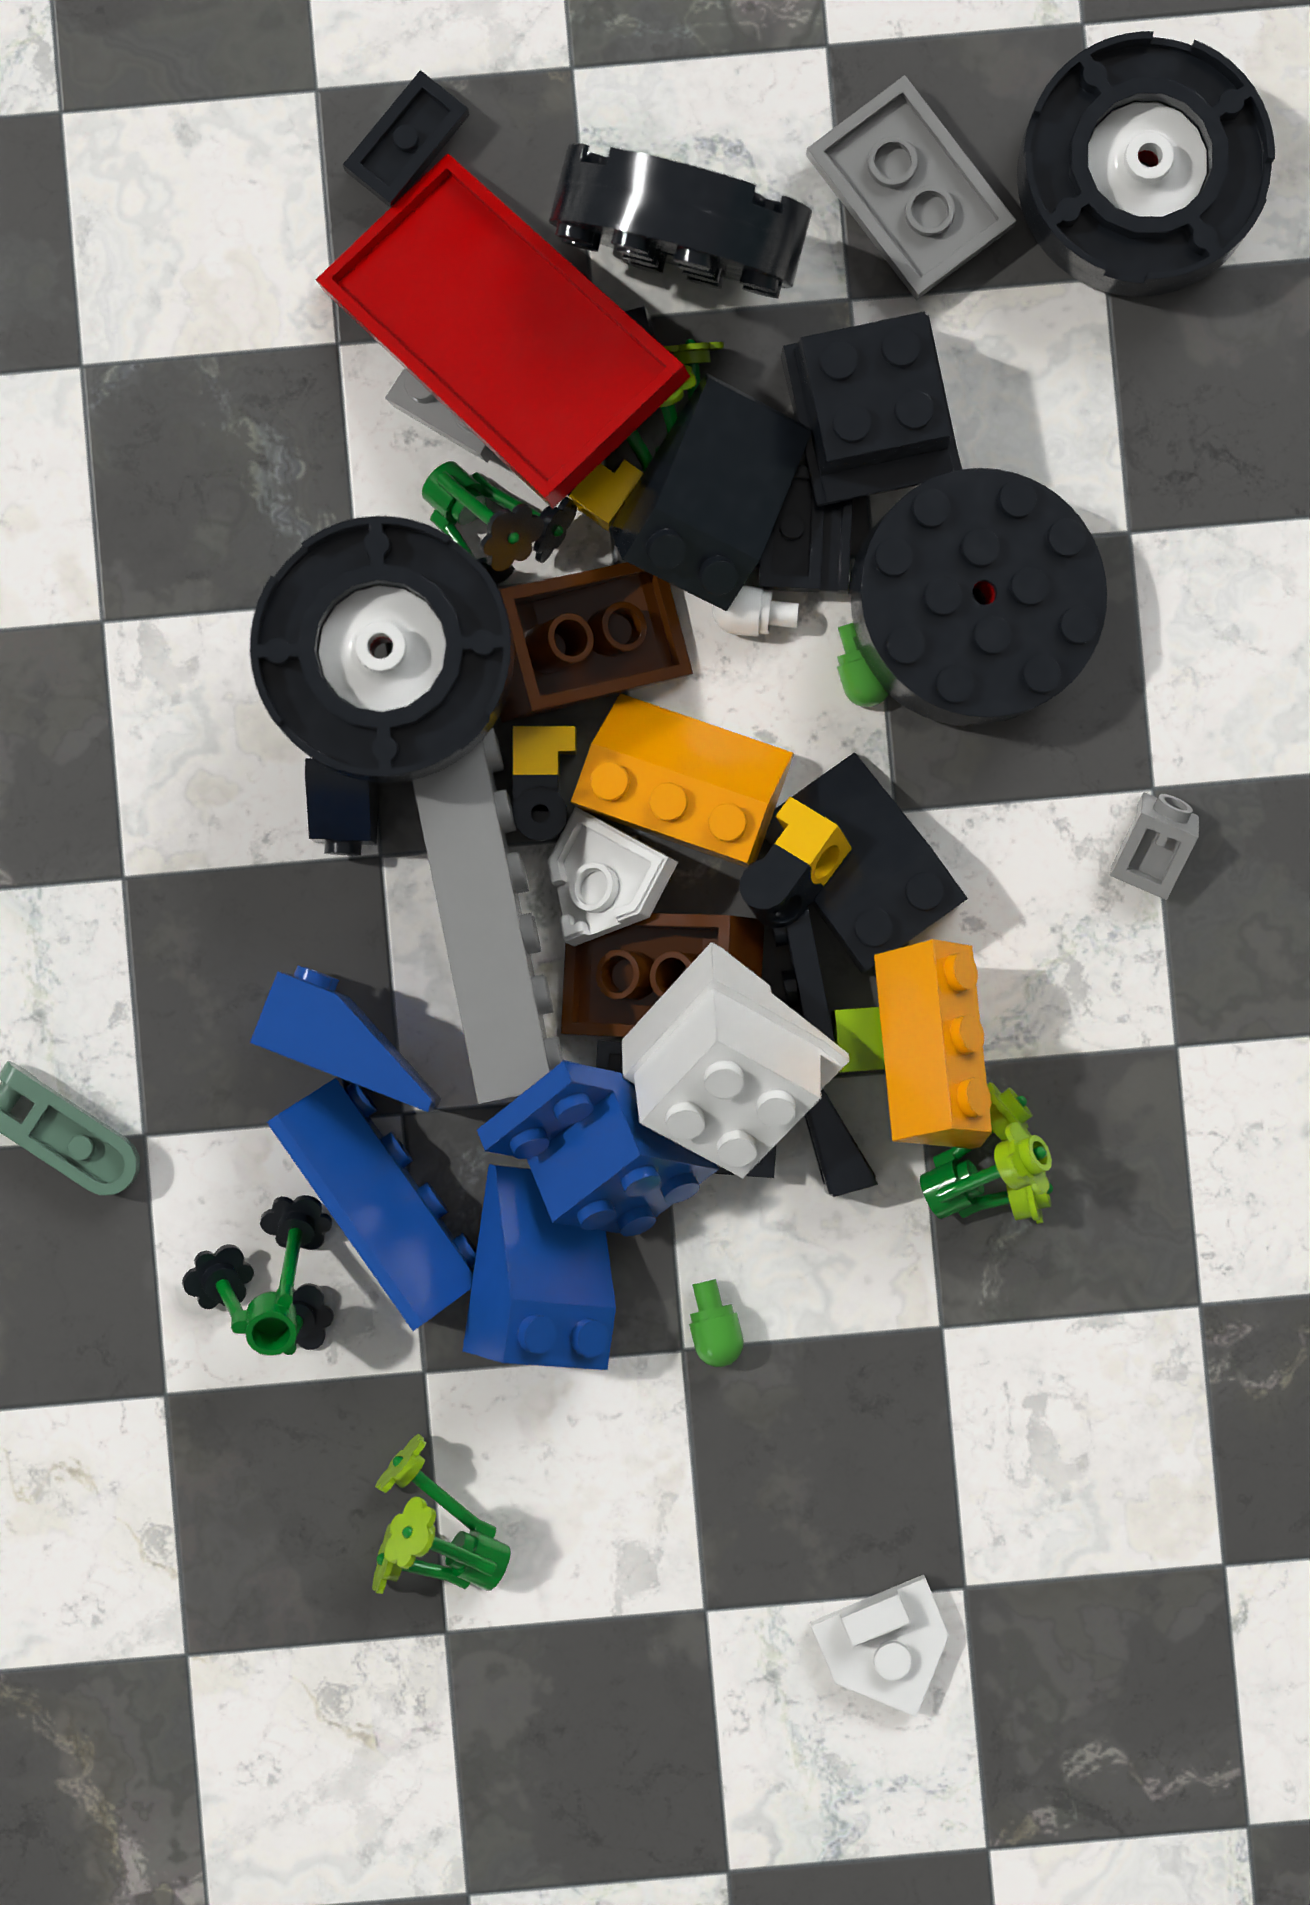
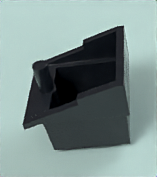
M925 311L804 336L799 339L798 343L783 346L781 361L795 420L809 427L812 432L805 447L804 455L817 507L918 486L936 476L963 470L956 446L929 315H926Z

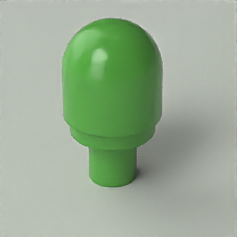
M850 623L838 627L845 654L837 656L839 666L836 667L845 695L852 703L861 707L879 705L889 694L870 670L860 650H857L853 639L856 636L854 624Z
M716 1279L693 1284L699 1312L690 1314L692 1323L689 1326L696 1353L704 1363L710 1366H728L739 1358L743 1350L744 1340L737 1312L734 1313L732 1304L722 1305Z

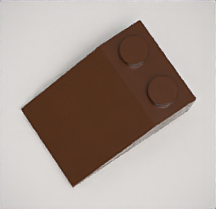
M628 562L499 589L510 620L515 650L512 683L507 700L500 713L502 723L557 711L693 674L670 584Z
M652 913L647 919L577 946L565 943L561 1034L625 1037L711 942L723 948L762 979L764 925L756 918L733 915Z

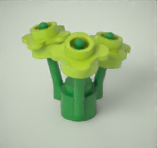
M989 1082L987 1086L991 1095L990 1118L992 1133H995L1002 1140V1142L996 1145L994 1150L995 1165L977 1171L970 1160L961 1163L959 1161L972 1149L952 1147L933 1157L936 1168L920 1175L922 1192L932 1212L941 1220L957 1212L962 1218H966L984 1209L1010 1204L1016 1221L1032 1217L1033 1221H1036L1037 1224L1043 1223L1041 1209L1051 1207L1050 1194L1053 1192V1186L1046 1177V1171L1052 1165L1050 1151L1046 1143L1039 1136H1031L1027 1129L1029 1126L1026 1121L1032 1117V1113L1026 1106V1098L1018 1096L1010 1087L1001 1093L992 1082ZM1001 1177L1006 1183V1191L979 1196L984 1194V1184Z

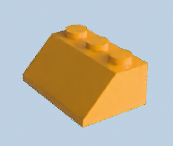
M620 693L591 743L571 802L579 809L747 868L757 860L794 753Z
M931 939L874 955L892 1141L967 1149L981 1147L992 1133L990 1118L991 1095L986 1080L983 1052L984 1031L980 1023L976 985L978 971L974 962L972 946Z

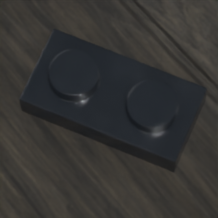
M420 70L344 162V170L391 208L410 189L470 116L469 110Z

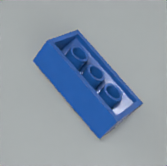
M337 1077L270 1119L267 1124L409 1327L414 1331L471 1289L477 1249L464 1233L454 1238L441 1219L442 1216L449 1212L447 1207L428 1182L419 1187L405 1167L413 1162L399 1138L392 1131L385 1136L381 1134L370 1118L377 1111V1108L363 1087L354 1083L348 1086L344 1079Z

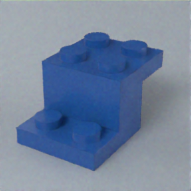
M564 1060L477 1129L486 1152L514 1156L517 1159H527L552 1223L581 1227L584 1230L595 1229L621 1233L623 1236L641 1234L649 1230L655 1224V1218L671 1205L694 1196L700 1189L699 1184L719 1170L717 1164L671 1141L639 1122L635 1084L624 1079L623 1073Z

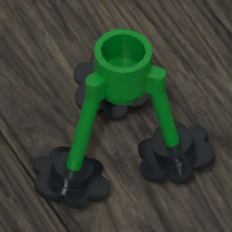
M454 461L443 463L433 470L422 488L423 499L435 509L430 517V521L441 531L451 536L455 542L471 553L475 559L476 557L455 525L457 522L460 525H468L479 518L488 526L487 535L480 543V550L488 557L476 560L490 574L496 587L513 574L515 570L512 565L514 560L524 561L530 556L532 548L536 552L535 559L540 563H544L550 557L554 548L556 549L562 544L567 529L577 513V506L568 497H565L560 502L558 508L554 507L552 509L548 506L540 513L491 485L478 472L469 475ZM486 498L505 509L494 513L486 506Z
M302 1195L295 1200L281 1196L274 1200L272 1209L265 1211L261 1215L260 1226L266 1233L276 1236L275 1240L279 1246L286 1248L280 1284L276 1292H265L255 1297L248 1305L247 1310H243L240 1303L246 1296L244 1284L252 1280L254 1270L249 1263L243 1262V1253L235 1245H223L215 1253L211 1251L198 1253L194 1259L196 1267L186 1272L182 1279L183 1288L188 1295L197 1297L199 1305L204 1309H213L219 1303L226 1306L232 1318V1331L236 1334H246L248 1344L259 1354L273 1356L285 1353L286 1355H292L296 1352L297 1343L306 1350L317 1349L325 1340L326 1331L324 1328L331 1325L334 1313L330 1307L323 1305L324 1294L317 1285L307 1283L299 1286L297 1290L293 1287L300 1247L306 1250H314L321 1247L324 1243L325 1233L332 1228L333 1220L328 1214L322 1213L321 1202L313 1196Z

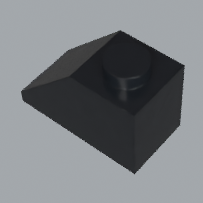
M305 758L309 839L315 843H324V854L360 856L362 845H377L380 782L363 781L344 776L326 768L313 759Z

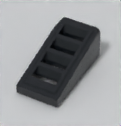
M822 1089L821 1099L804 1117L825 1193L836 1197L878 1185L875 1173L826 1092Z

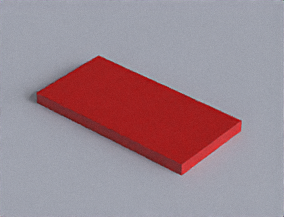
M449 153L315 279L333 301L552 509L690 378L684 364Z

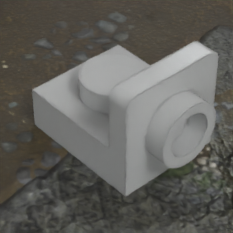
M1143 793L1137 804V815L1111 866L1110 876L1167 900L1199 837V817L1192 813V808L1186 802L1177 797L1160 794L1157 798Z

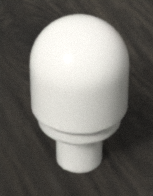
M743 585L727 612L714 605L712 612L715 622L722 630L730 634L759 637L760 634H769L770 625L797 628L799 603L773 601V591H764V588Z

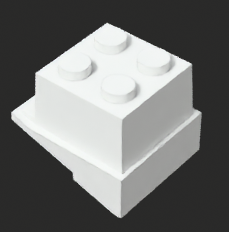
M712 942L622 1039L623 1078L635 1084L639 1122L741 1178H744L821 1099V1090L849 1062V1054L773 995L770 985L723 948Z

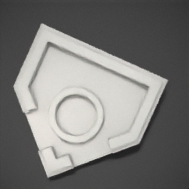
M575 807L547 860L551 883L557 887L562 911L559 922L563 941L577 946L649 918L678 862L628 833Z
M924 1574L810 1622L835 1684L914 1717L918 1715L950 1636Z

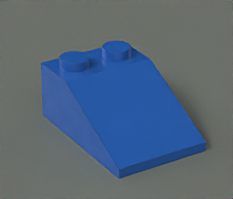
M297 965L294 975L277 972L250 1043L426 1112L437 1110L441 1100L440 1096L349 996L335 991L339 983L338 979Z
M489 1164L463 1351L507 1364L608 1370L616 1303L606 1231L584 1230L581 1227L552 1223L530 1168Z

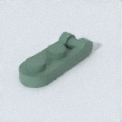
M10 1061L6 1062L0 1071L1 1134L95 1194L115 1195L127 1190L136 1181L140 1171V1156L136 1147L126 1137L39 1081L22 1067ZM21 1095L35 1103L24 1121H21L11 1113Z

